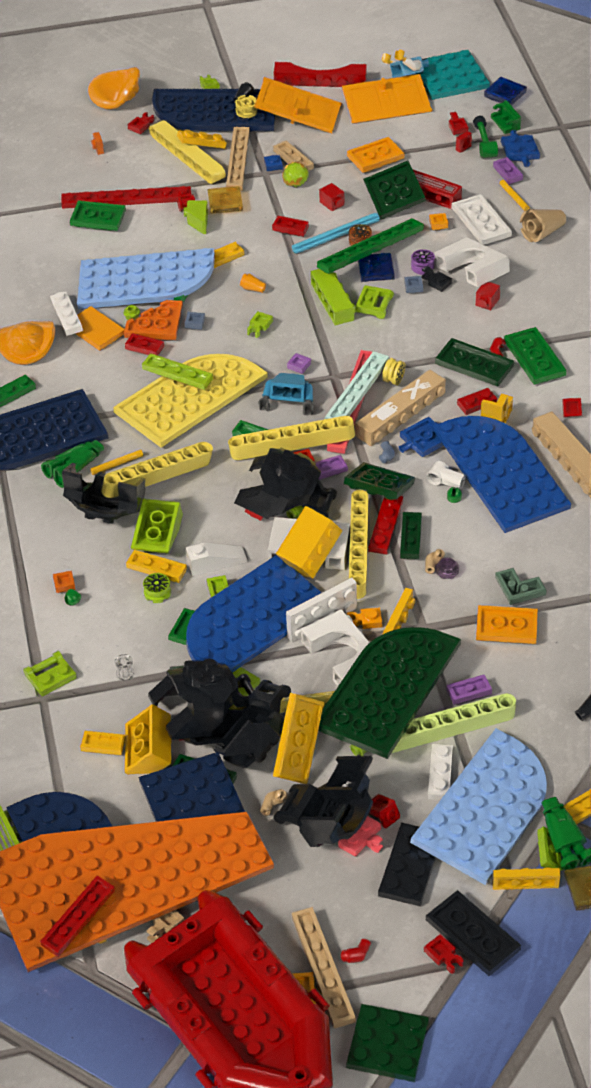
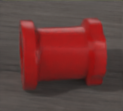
M193 194L185 198L177 197L180 212L183 211L184 207H187V201H195Z

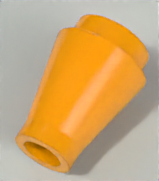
M245 273L241 278L240 286L245 290L263 293L266 283H263L250 273Z

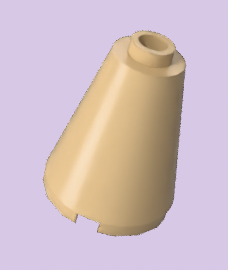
M555 209L526 210L520 218V223L522 222L523 226L521 232L529 242H539L566 223V215L562 210Z

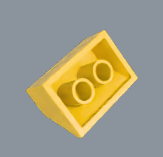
M305 506L276 552V555L302 576L313 579L343 530L329 518Z
M152 704L125 724L126 774H149L162 770L171 764V738L166 731V725L171 721L170 713Z

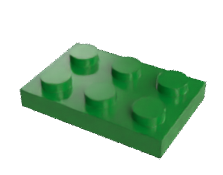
M78 200L70 218V226L118 231L126 212V206Z

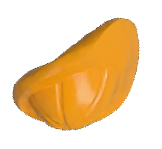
M132 67L96 76L88 87L90 99L94 104L104 109L120 107L125 102L133 99L136 93H138L140 70L137 67Z
M27 321L1 328V354L8 361L20 365L39 361L48 353L54 341V323L52 321Z

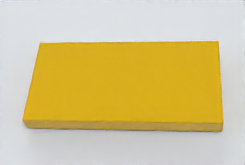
M290 693L273 772L274 777L301 784L308 783L324 702Z

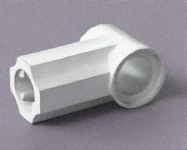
M436 461L426 474V479L435 486L442 483L450 487H458L461 490L466 481V475L450 470L442 461Z

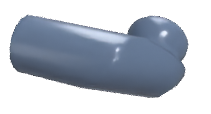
M388 441L381 443L383 454L379 455V459L384 464L388 460L391 461L395 456V451Z

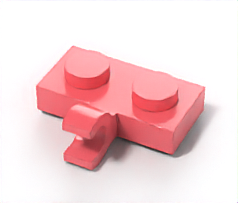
M367 816L356 834L349 839L339 840L338 847L355 857L365 846L378 853L383 848V845L380 844L383 839L376 835L381 830V823Z

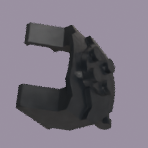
M282 447L280 449L270 448L267 455L255 457L249 469L251 472L260 469L259 473L264 485L240 489L234 504L266 519H269L270 516L283 514L296 506H303V508L307 506L328 518L329 508L337 496V491L334 488L327 489L322 485L319 480L321 471L308 456L300 452L294 454L292 451ZM320 496L325 498L322 507L316 506Z
M71 463L62 471L63 496L78 510L83 511L85 518L92 520L99 518L103 519L105 523H114V520L119 519L121 516L140 512L142 500L145 496L146 478H141L135 485L118 482L119 496L108 498L102 494V485L106 472L100 471L97 473L94 482H85L82 479V474L76 473V463Z
M214 659L188 660L184 662V665L170 666V669L166 672L167 676L148 693V697L151 703L157 707L158 703L167 696L179 695L188 702V705L166 725V731L171 740L212 736V731L223 722L233 704L236 707H247L250 705L249 696L254 691V688L247 674H241L238 678H235L226 664L218 663ZM244 687L248 696L240 694L238 688Z
M262 680L249 696L250 705L243 709H229L223 722L212 731V736L183 740L195 746L216 743L222 748L215 747L214 751L223 755V759L226 762L241 768L249 767L254 761L261 763L265 760L268 751L279 742L284 724V718L280 715L281 700L289 697L291 688L288 685H276L269 680Z
M337 756L336 761L338 764L327 783L319 788L311 784H293L289 790L290 794L281 809L275 813L273 819L279 824H284L285 821L299 826V832L310 847L334 844L341 839L351 838L363 825L373 804V800L368 793L370 780L366 775L373 757Z

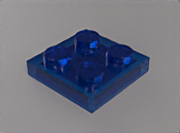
M500 77L484 91V97L499 103L507 100L512 106L527 92V86Z
M391 253L371 254L357 261L361 282L395 279Z

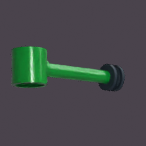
M481 115L476 116L473 123L475 128L479 130L483 141L479 144L480 157H498L497 141H489L485 129L487 125L485 117Z

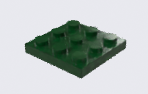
M409 160L363 179L380 220L426 201Z
M363 462L344 477L343 484L348 485L351 489H362L368 494H379L388 500H395L414 484L415 477Z
M361 1004L346 1068L415 1082L429 1017Z

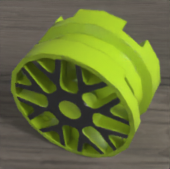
M153 573L144 579V596L148 601L162 603L164 599L168 600L171 595L170 580L166 575Z

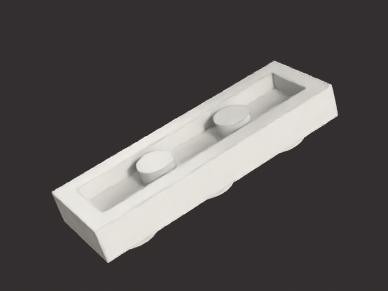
M432 744L428 799L441 800L450 788L453 745Z

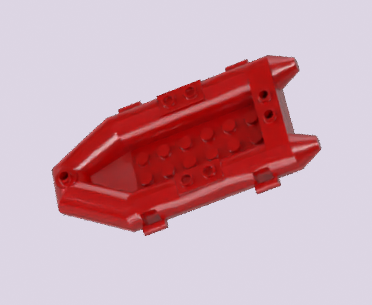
M204 890L198 895L199 911L149 945L132 940L124 946L126 970L139 986L132 991L133 996L144 1010L154 1006L202 1067V1069L196 1072L195 1076L205 1088L333 1087L329 1017L325 1013L330 1005L316 988L312 989L309 993L305 990L258 934L263 929V926L250 910L242 915L228 897ZM143 992H147L150 995L149 1000ZM207 1074H211L214 1077V1083L210 1080Z

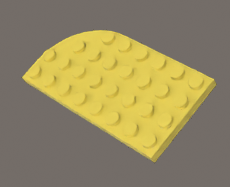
M209 354L198 356L182 364L213 374V380L205 390L161 376L114 406L113 410L116 415L162 448L267 379L268 373L253 362L235 355Z

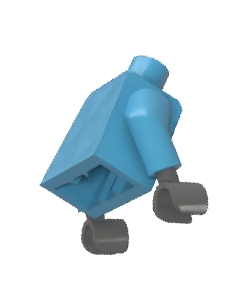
M279 373L275 378L266 382L262 394L263 398L258 401L260 410L262 406L266 405V411H269L270 404L268 399L306 402L303 404V415H305V410H311V415H313L314 405L311 403L313 402V386L304 380V375Z

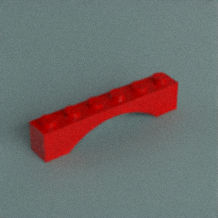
M275 62L274 80L290 86L342 87L344 85L364 83L367 79V64H350L331 70L307 69L291 62Z

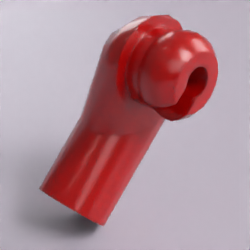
M501 337L495 338L490 346V351L503 356L500 348H503V345L506 344L505 340Z
M361 939L358 947L348 948L341 952V960L348 963L363 961L371 946V942L367 939Z

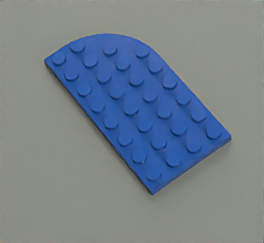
M461 416L434 425L433 431L462 473L466 475L467 480L504 533L571 509L570 501L526 440L511 426L499 420L482 416Z
M275 555L205 601L195 610L189 620L186 632V646L191 660L214 659L218 663L226 664L233 673L287 636L286 612L312 599L322 592L294 568L288 566Z

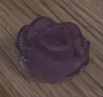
M443 558L435 566L436 574L442 579H453L459 574V565L452 558Z

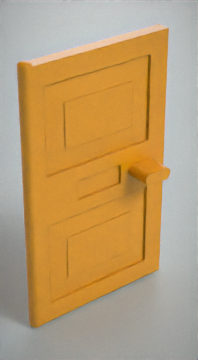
M420 74L390 79L381 78V80L342 86L352 124L432 112Z
M264 77L254 107L290 119L291 124H294L296 121L332 133L342 103Z

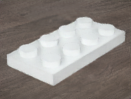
M481 194L452 203L453 211L479 243L486 245L512 236L511 229Z
M350 578L286 612L287 638L292 643L301 639V628L340 609L345 614L357 609V582Z

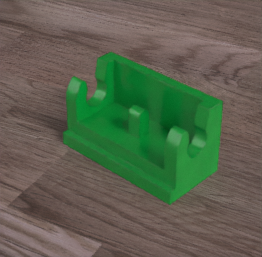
M505 100L503 103L494 105L493 109L499 108V111L492 113L491 118L502 132L508 134L512 130L519 131L521 116L510 103Z

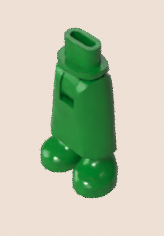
M97 440L79 444L56 455L55 459L43 462L41 464L42 472L49 479L54 477L55 483L60 488H63L62 471L71 463H76L75 469L76 473H78L100 455V452L104 450V446Z
M557 797L543 800L541 804L544 808L543 814L555 852L561 853L563 858L560 862L562 870L571 871L577 868L578 865L584 867L590 864L591 848L585 849L583 846L586 844L587 839L572 816L564 808L563 803H559Z

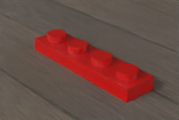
M403 496L395 500L383 498L368 546V552L387 555L403 504Z
M97 875L41 939V946L59 957L115 892V887Z

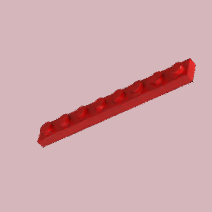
M191 186L62 193L61 205L62 209L75 208L78 200L117 205L177 202V197H190Z

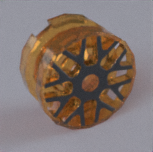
M363 224L352 226L349 229L350 246L372 236V229Z

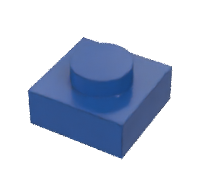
M280 155L264 157L267 172L283 169Z

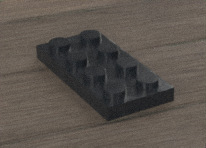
M401 822L378 890V897L421 907L436 857L410 843L411 837L418 830L419 826Z
M458 890L426 915V921L488 976L492 975L521 950V945Z

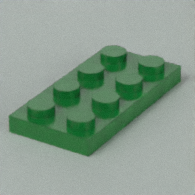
M536 327L504 336L507 347L534 385L566 376L567 370Z

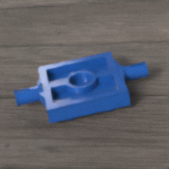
M512 130L509 136L501 137L502 147L510 161H522L524 167H529V160L539 159L540 152L532 135L518 136L517 131Z
M427 417L400 431V438L406 442L399 446L400 452L403 453L408 449H413L421 457H424L443 447L444 445L433 431L434 425L439 423Z

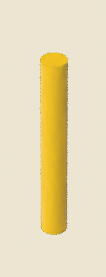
M505 180L500 181L501 187L524 211L530 209L526 202Z
M140 449L90 468L91 473L95 475L100 471L103 472L143 456V452Z

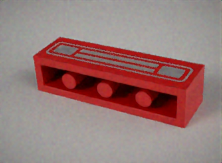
M413 169L426 201L452 209V203L462 199V186Z

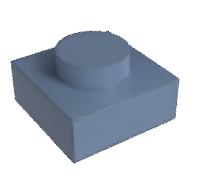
M421 276L404 277L406 293L423 292Z
M188 312L185 328L202 330L205 313Z

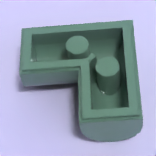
M514 568L495 572V578L510 605L546 596L547 590L540 577L520 581Z

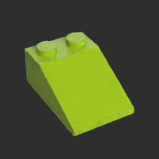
M143 499L131 549L169 554L179 532L183 516L180 502Z

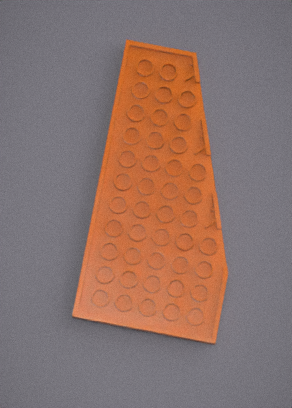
M247 812L41 834L0 851V909L26 970L30 972L198 901V895L204 890L217 893L274 868V863ZM98 875L113 885L115 892L63 953L57 957L41 946L40 941Z

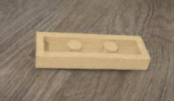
M287 140L273 146V151L280 155L288 164L300 162L304 164L308 171L314 169V163Z

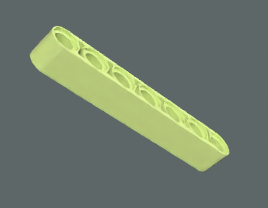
M506 693L414 718L392 753L509 721L515 717L516 698Z

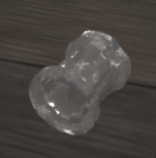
M121 654L115 659V666L118 668L116 676L122 681L130 680L134 676V669L131 667L133 665L131 656Z

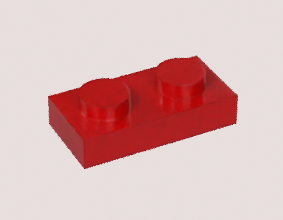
M277 216L272 225V230L304 237L309 228V221Z
M134 333L131 334L125 343V349L146 355L151 353L158 356L164 348V341Z
M485 388L457 399V405L465 415L481 410L482 400L497 403V397L489 388Z

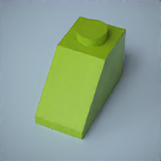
M207 200L187 201V207H184V217H187V224L202 234H206Z

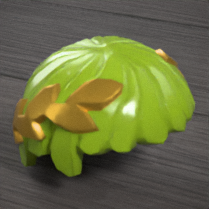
M300 162L289 163L282 174L284 183L287 186H294L296 188L303 185L309 176L308 169Z

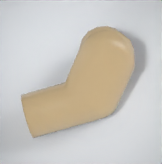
M437 549L435 552L427 555L425 560V571L427 573H434L435 565L443 561L445 552L442 549Z
M279 789L268 793L261 806V814L270 815L273 806L285 801L287 797L286 791Z

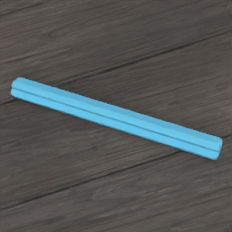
M378 213L370 214L292 245V250L294 253H300L348 234L352 230L360 229V226L366 227L380 220Z

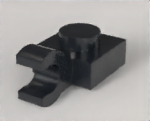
M425 266L422 269L425 273L421 278L427 280L429 286L440 292H443L452 284L451 277L439 271L435 274L429 266Z

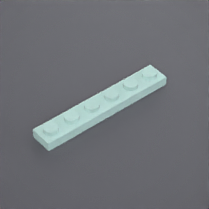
M373 351L327 413L325 419L350 416L383 371L389 356Z

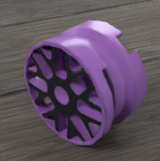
M426 249L413 252L411 255V269L413 272L423 275L425 272L422 269L425 266H429L432 270L434 269L435 255L433 252Z

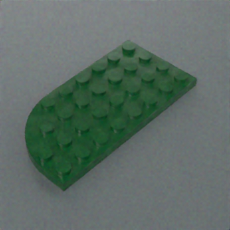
M422 627L396 629L375 638L362 650L324 706L318 731L388 759L461 645V639L438 630Z

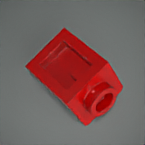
M377 794L372 798L373 804L369 814L378 817L384 828L387 829L400 819L401 815L395 800L381 794Z

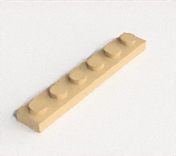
M234 127L226 190L243 191L250 134L249 127Z
M313 907L291 913L320 994L330 1005L327 1012L333 1028L355 1023V1014Z

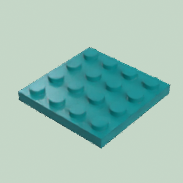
M469 50L427 58L429 67L424 68L423 72L416 73V75H421L424 88L431 100L490 88V82Z

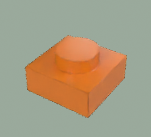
M95 132L93 133V140H91L92 148L96 149L98 155L104 154L100 133Z
M72 571L53 574L56 593L65 592L68 589L76 590Z

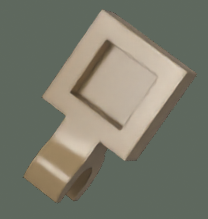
M174 910L153 919L155 925L147 930V933L150 935L147 937V940L151 943L154 942L163 933H167L183 922L185 918Z

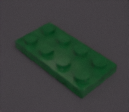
M451 338L436 356L435 364L498 387L514 367V360Z

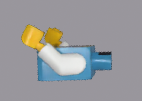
M401 49L395 52V59L400 60L398 62L395 60L391 61V55L385 53L382 56V62L390 64L393 78L423 72L424 68L429 67L427 58L422 59L421 56L414 58L404 57L405 51Z

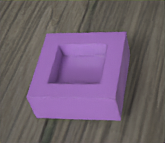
M295 353L288 361L287 369L303 374L311 365V358Z

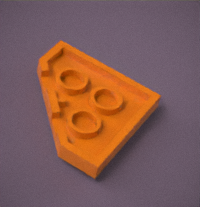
M165 300L160 303L159 307L155 309L150 308L142 312L140 317L127 320L124 338H129L134 333L153 339L176 340L183 301Z

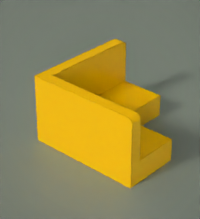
M501 393L497 403L482 400L481 416L496 419L506 424L512 412L513 397Z

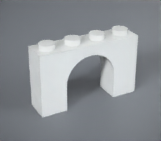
M468 237L434 252L437 268L445 272L463 264L472 263L465 267L467 282L476 287L510 272L508 256Z
M274 517L268 546V560L276 555V552L297 519ZM334 522L343 531L325 559V568L345 570L350 541V523Z
M342 609L301 628V642L311 654L333 644H346L357 651L354 657L333 667V681L337 686H339L362 650L371 642L365 638L362 630L354 625L351 617L346 615Z

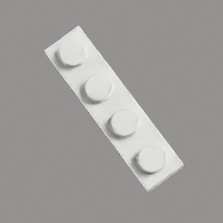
M58 292L50 296L66 336L83 331L67 292Z

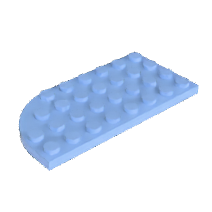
M214 248L81 260L77 299L78 309H87L90 306L98 308L163 302L165 300H174L175 297L182 295L187 296L198 290L210 278L214 269Z
M496 728L411 837L410 843L486 885L493 876V870L498 869L542 807L541 802L545 799L547 782L540 761L526 745Z

